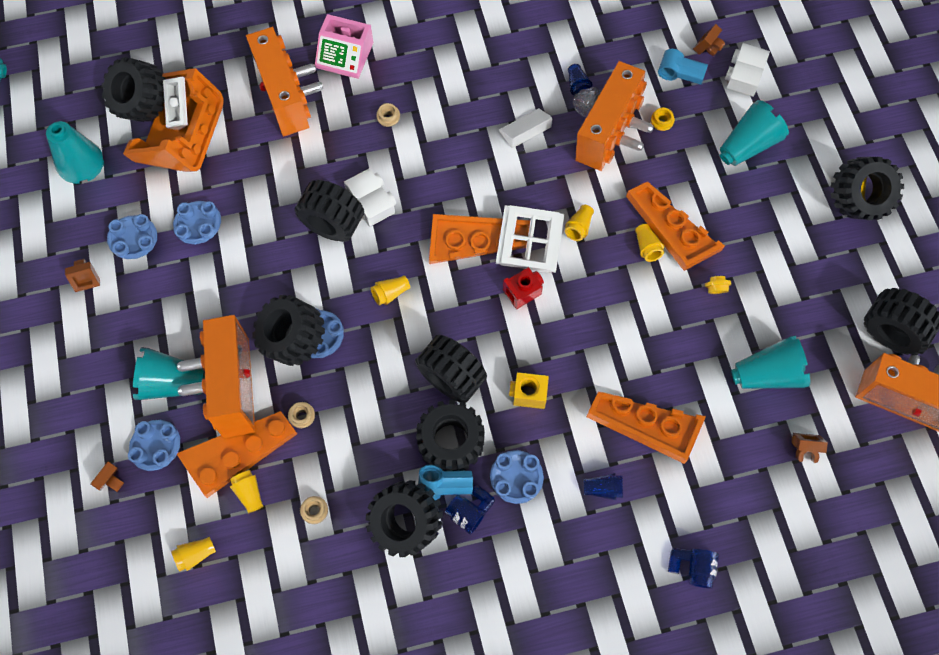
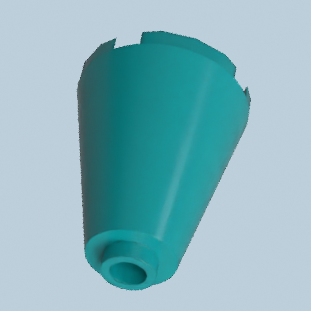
M757 100L749 107L720 147V158L725 164L736 166L786 138L789 134L788 126L780 114L775 117L770 112L774 109L771 105Z
M54 122L47 128L46 137L55 169L62 179L69 183L80 184L79 181L93 180L101 172L104 166L103 155L95 143L66 122Z
M796 335L790 336L736 362L735 369H731L735 385L740 384L742 389L806 388L810 386V373L804 374L805 366L808 365L800 340L796 339Z
M141 347L139 351L144 353L143 357H137L133 378V387L138 388V394H133L134 400H148L180 396L178 394V387L202 382V379L205 378V371L203 368L185 372L178 371L177 364L184 360L150 348Z

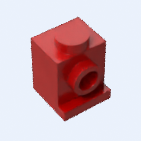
M528 267L513 277L504 279L503 291L514 307L519 309L542 295V284H544V281L538 271L532 272Z

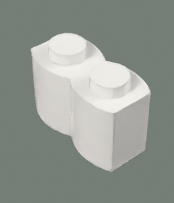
M745 43L742 44L740 50L735 49L731 60L735 65L734 67L729 66L725 80L729 81L727 89L754 97L770 51Z
M369 168L344 181L346 190L354 195L364 208L363 218L369 227L395 214V198L390 191L386 193L383 189L384 183L378 173L374 174Z

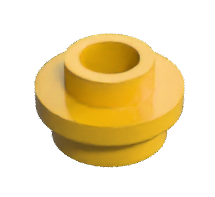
M663 107L652 113L650 121L655 129L666 131L672 128L675 118L670 109Z
M725 276L710 277V282L705 283L709 294L729 292V286H731V281L726 280Z

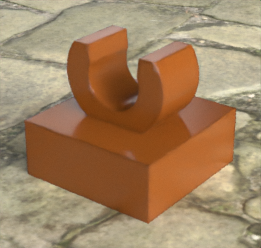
M717 24L712 26L701 37L693 50L699 55L707 50L710 55L714 56L725 45V42L718 38L722 29Z
M85 259L74 261V266L65 268V276L75 292L100 286V278L91 262L86 263Z
M793 433L792 444L797 448L796 458L799 462H803L805 453L811 452V461L818 463L820 458L818 452H827L828 442L820 435Z
M107 462L90 485L99 491L107 485L118 492L124 482L113 476L118 468Z

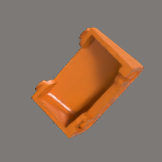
M196 68L163 73L162 77L166 79L185 77L188 125L180 130L166 128L164 103V109L162 112L159 111V116L154 119L146 142L140 138L129 140L123 154L135 163L183 172L198 171L204 161L223 108L224 100L222 93Z

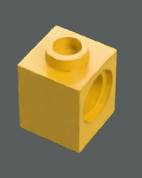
M517 372L516 381L510 382L509 396L514 397L513 406L545 409L549 376ZM529 386L535 390V393L526 395L521 389Z

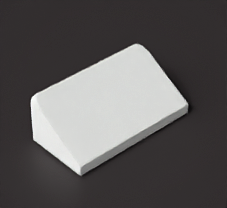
M185 77L163 80L166 128L180 130L188 125Z
M538 108L499 129V132L510 147L514 148L551 128L552 117Z

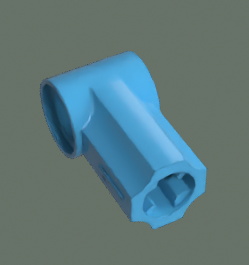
M668 49L664 52L658 74L665 80L672 81L680 78L701 85L708 64L684 58L683 53L677 49Z
M425 465L419 470L418 484L423 483L426 485V491L431 489L435 493L432 496L434 500L439 499L441 495L472 494L473 492L472 471H443L435 465Z

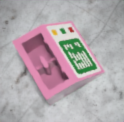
M327 14L319 32L315 68L359 79L374 43L371 25Z

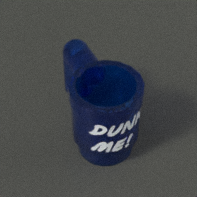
M478 485L474 487L472 492L473 496L482 501L478 506L467 498L463 499L456 495L445 510V513L451 517L450 519L470 535L477 529L495 502L494 497Z
M673 548L671 550L668 566L669 573L679 574L681 560L690 561L689 584L700 588H713V580H716L719 560L718 553L704 549L688 550Z

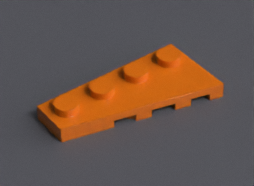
M645 182L627 192V199L684 271L719 253L725 247L719 240L715 242L707 235L709 232L702 226L698 228L688 219L689 215L684 211L676 210L670 205L671 201L649 182Z
M433 214L429 264L497 253L503 219ZM516 220L514 234L528 236L530 220ZM514 239L512 250L526 248L527 241Z
M598 391L586 417L685 464L706 416L698 414L691 416L683 414L684 411L672 409L670 411L657 408L655 404L646 403L644 405L635 403L629 398Z
M279 411L255 421V433L223 438L220 435L177 453V456L204 496L208 498L231 482L230 479L251 468L296 436L297 433L284 414Z

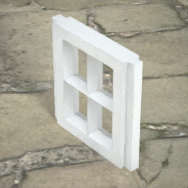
M505 205L496 264L523 269L529 267L531 270L556 273L564 214ZM517 216L531 218L528 236L514 234ZM536 219L549 221L547 239L533 237ZM514 239L527 241L525 259L511 257ZM532 242L546 244L543 262L529 260Z

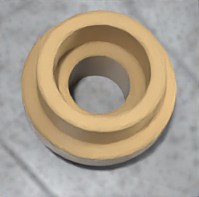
M383 104L377 111V121L386 127L393 126L398 123L400 112L393 104Z
M298 402L289 409L288 419L294 427L306 428L313 423L315 411L310 404ZM305 412L307 414L306 417L299 420L297 418L298 414Z
M309 497L301 505V516L309 524L321 523L327 517L328 505L321 497ZM312 507H319L318 514H310V510Z

